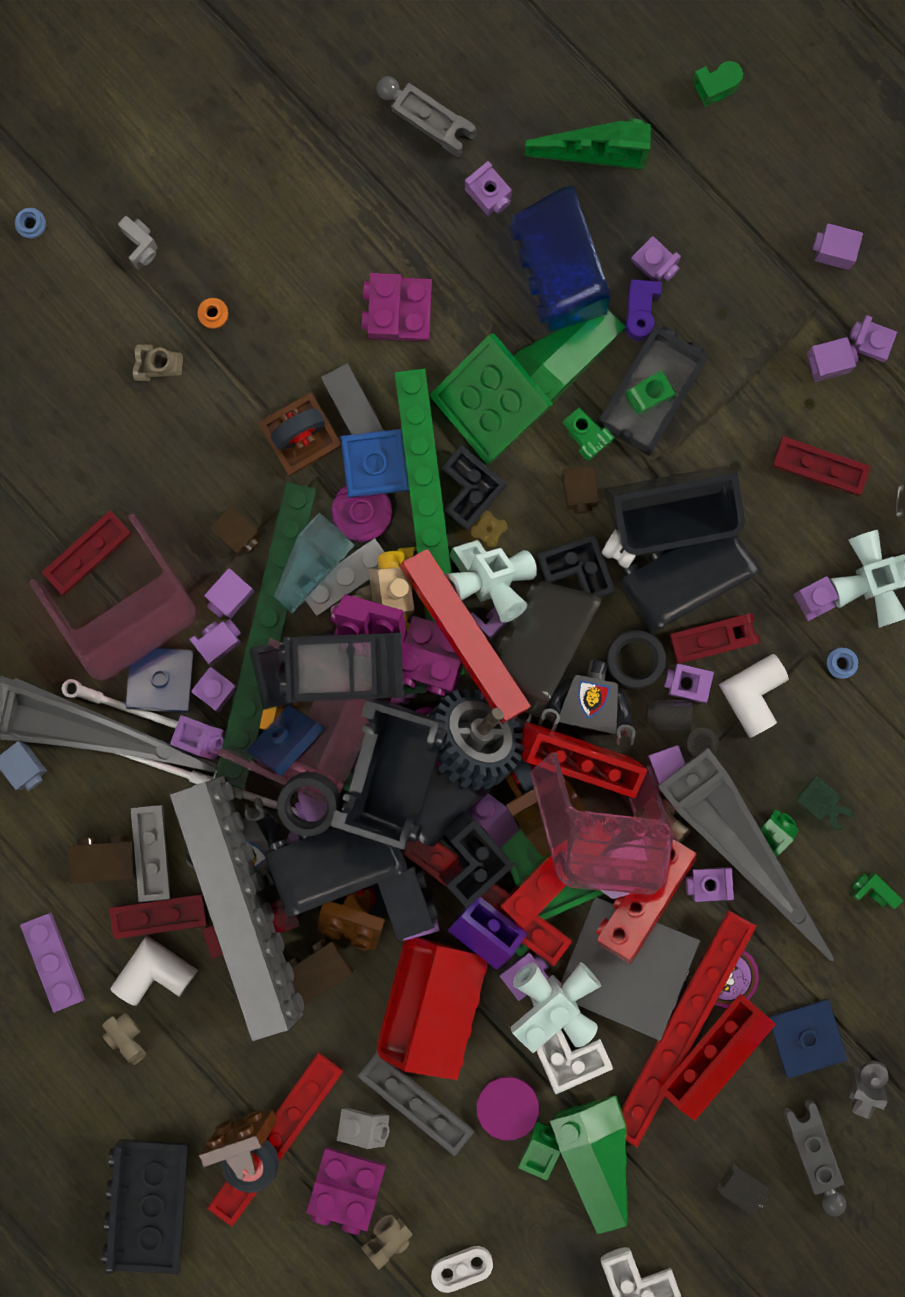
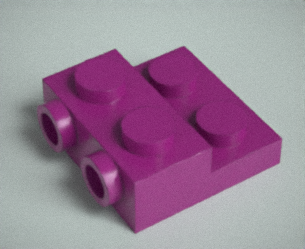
M370 273V281H364L363 290L364 300H369V311H363L362 330H368V338L429 342L432 279L401 278V274Z
M344 594L340 604L335 605L331 612L330 621L337 625L334 636L402 633V643H404L406 627L404 613L401 609ZM371 642L353 643V647L356 650L353 656L371 658ZM340 643L341 650L346 652L348 643Z
M412 616L404 643H402L403 686L415 688V685L419 684L427 687L426 692L440 697H444L445 693L451 694L456 691L464 665L437 623Z
M326 1147L306 1213L312 1215L311 1220L321 1225H329L330 1221L342 1224L341 1229L351 1234H360V1230L367 1231L386 1164Z

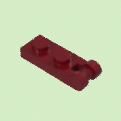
M753 613L670 634L669 637L676 663L682 664L759 644V635L755 634L752 625L755 622ZM740 626L743 638L735 639L733 628Z

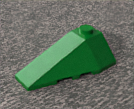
M627 119L626 121H617L526 140L524 156L644 170L650 150L651 124H645L640 119Z
M603 306L519 350L514 358L548 399L554 403L621 334L626 326Z
M617 1095L558 1111L550 1122L562 1157L596 1233L600 1234L627 1227V1125Z

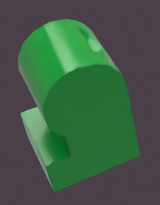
M733 61L722 63L712 73H709L706 66L695 71L692 82L704 106H710L734 94L742 81L743 71L739 64Z
M662 370L643 380L625 393L636 416L677 398Z

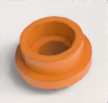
M208 298L198 308V318L202 325L207 328H219L228 319L227 306L220 299ZM216 308L218 310L217 315L209 317L207 315L209 309Z

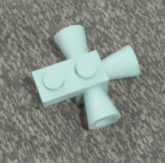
M878 530L849 539L848 541L862 562L863 567L856 570L857 575L829 579L839 597L834 600L837 607L840 608L864 594L865 599L875 597L879 628L904 620L905 610L893 591L905 587V554L882 560Z
M478 540L452 548L450 557L461 573H447L445 576L461 601L473 593L476 594L480 602L492 598L501 622L512 621L526 610L527 603L509 586L512 581L532 580L535 578L537 571L536 563L528 551L522 550L508 559L501 548L486 552Z
M534 962L528 963L517 972L513 979V986L530 996L534 1007L510 1028L512 1034L532 1053L562 1028L575 1047H582L592 1040L598 1026L594 1021L580 1013L576 1001L600 988L601 984L584 963H579L564 984L554 975L546 980Z

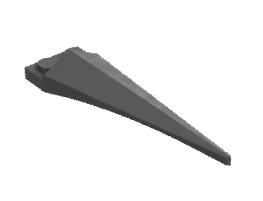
M0 676L1 740L97 750L168 762L212 772L217 771V764L15 678L11 680Z
M707 747L660 782L657 786L676 811L749 880L830 961H834V957L729 774L710 749Z

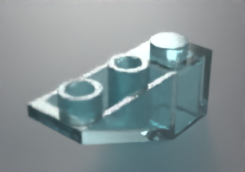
M318 513L298 535L274 597L293 613L354 547V544L341 530Z

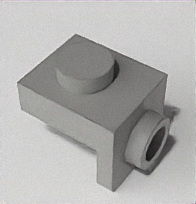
M125 216L118 226L123 234L138 246L130 255L129 260L134 267L139 269L142 265L146 266L154 259L158 246L154 239L148 235L151 231L139 219L133 222Z
M350 1108L342 1109L337 1141L366 1149L384 1147L389 1136V1115H373Z

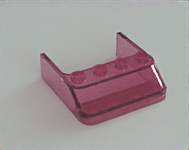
M133 513L128 518L163 569V572L158 578L81 629L75 630L70 627L41 582L35 579L28 582L88 674L97 680L105 681L111 679L191 626L197 617L196 606L182 582L140 519Z
M270 638L268 644L279 649V645L283 643ZM298 651L299 659L323 669L325 673L324 681L318 693L350 692L349 673ZM354 676L355 691H372V684ZM371 699L314 701L308 717L318 722L323 731L282 776L226 748H221L217 755L283 785L293 776L302 772H317L328 777L335 784L340 794L363 743L365 732L361 730L364 724H369L368 718L361 716L365 700ZM303 786L296 790L320 802H327L325 795L317 788Z
M557 753L548 755L530 772L557 876L565 885L571 888L639 894H654L664 887L673 836L652 766L645 767L647 773L636 798L629 796L634 817L578 811L573 808L569 801Z

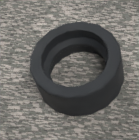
M630 630L620 634L610 644L606 653L609 675L617 684L627 689H641L653 684L661 676L665 668L666 654L662 643L653 634L644 630ZM632 641L646 644L654 656V664L651 671L640 678H631L625 675L617 663L620 649Z
M302 772L293 776L284 785L277 800V811L283 825L291 832L301 836H316L325 832L331 826L335 810L340 808V794L335 784L328 777L317 772ZM311 786L319 789L325 795L328 808L321 819L305 821L293 813L290 799L298 788Z

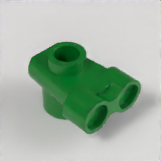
M581 408L575 410L563 421V424L568 429L569 436L581 448L578 452L587 462L615 439L607 428L602 429ZM576 422H585L587 424V428L585 430H579L576 427Z

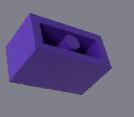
M481 897L468 908L464 907L448 929V932L497 970L512 957L527 935L525 931Z

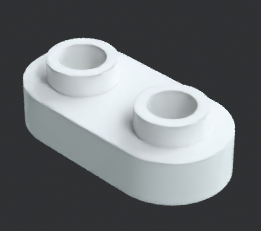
M473 1246L443 1257L433 1265L431 1273L432 1283L439 1291L449 1293L482 1281L491 1274L493 1268L492 1256L484 1247ZM479 1257L483 1263L481 1266L475 1267L471 1264V1260ZM449 1268L453 1271V1275L450 1278H445L441 1272Z

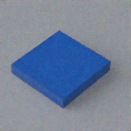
M402 429L341 436L348 498L409 491Z

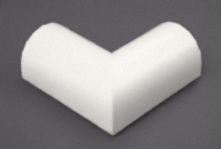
M771 654L718 684L749 738L777 723L762 695L785 683L789 678L780 660L775 654Z
M147 935L110 989L119 998L134 1006L138 1005L154 980L180 997L198 970Z
M562 1029L536 1050L555 1094L613 1069L601 1039L571 1051Z
M630 1248L613 1250L600 1259L614 1297H681L671 1268L641 1278Z

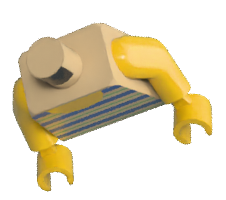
M417 547L399 548L396 551L384 552L377 559L379 568L368 569L372 602L403 610L406 634L410 625L408 620L414 612L411 584L399 566L403 561L414 556V551L417 550Z

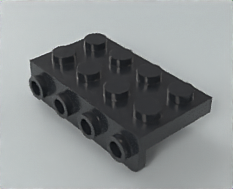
M120 1139L116 1143L115 1148L110 1149L108 1165L113 1168V1178L108 1180L106 1199L111 1200L110 1212H106L104 1219V1232L109 1233L108 1244H104L101 1257L102 1264H106V1273L113 1274L115 1270L165 1274L180 1273L189 1143Z

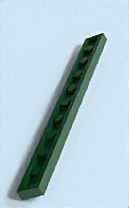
M286 482L215 778L224 776L225 782L228 781L231 786L246 789L253 758L246 750L259 736V727L263 714L249 650L250 648L278 643L282 640L317 493L315 488Z

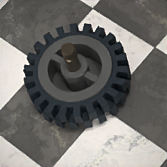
M462 689L460 693L456 690L443 698L429 714V717L444 722V729L448 730L446 744L443 749L439 748L436 762L439 760L442 762L438 770L442 774L447 769L450 770L451 774L448 779L452 782L461 777L460 786L467 788L472 783V788L479 790L482 786H484V789L491 788L493 785L496 786L522 759L520 754L524 751V745L519 743L524 739L523 733H515L520 728L518 721L512 723L507 721L502 724L500 720L504 717L503 712L498 708L492 709L485 697L481 699V691L474 690L471 694L469 689Z

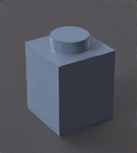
M18 741L0 755V770L15 790H24L26 788L27 791H30L43 781L41 776L47 770L26 742Z

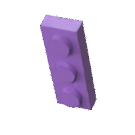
M52 912L21 924L20 927L53 1013L85 1000Z

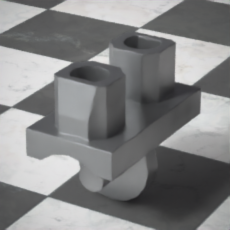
M877 1061L865 1063L861 1070L853 1065L849 1072L851 1088L848 1092L849 1098L853 1100L851 1110L859 1116L870 1119L875 1107L884 1110L888 1102L884 1088L888 1081V1071L882 1063Z

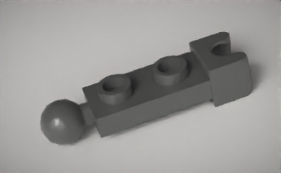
M385 76L378 81L376 92L383 100H395L391 106L394 113L440 143L444 149L454 156L461 157L463 148L462 143L456 138L465 136L472 140L476 137L477 129L474 124L460 115L457 116L412 84L408 83L402 91L394 77Z
M811 1099L805 1101L806 1115L800 1119H797L789 1108H784L782 1111L791 1131L813 1194L824 1193L822 1199L824 1212L829 1216H840L845 1212L847 1202L844 1195L837 1192L835 1188L845 1184L815 1102Z

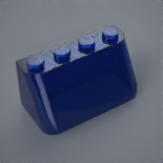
M573 185L560 188L513 215V222L509 223L510 233L513 241L519 240L522 249L518 251L519 260L522 268L528 267L531 277L527 278V283L531 295H537L540 305L536 306L541 324L546 323L549 332L607 315L610 298L608 285Z

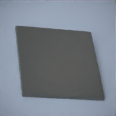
M595 897L561 983L564 984L580 962L584 963L599 980L601 987L576 1001L577 1005L661 1041L687 978L700 940L656 923L630 965L598 945L597 939L599 935L596 934V931L604 918L611 919L616 909L613 908L612 903Z

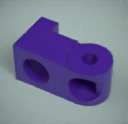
M631 279L628 292L626 333L634 341L648 339L654 328V318L651 315L652 300H659L662 282Z

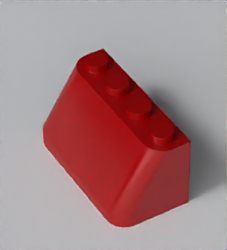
M420 937L406 940L401 950L377 1042L378 1056L405 1072L458 1080L459 1072L464 1063L467 1041L472 1032L475 1010L480 1001L479 995L482 983L487 974L488 962L475 952Z

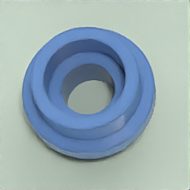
M25 208L15 218V228L25 238H37L45 230V217L35 208ZM35 220L36 225L33 228H26L28 221Z
M848 648L833 650L827 658L828 671L836 678L845 679L851 677L858 668L856 654ZM839 658L846 660L847 666L845 669H840L837 666Z

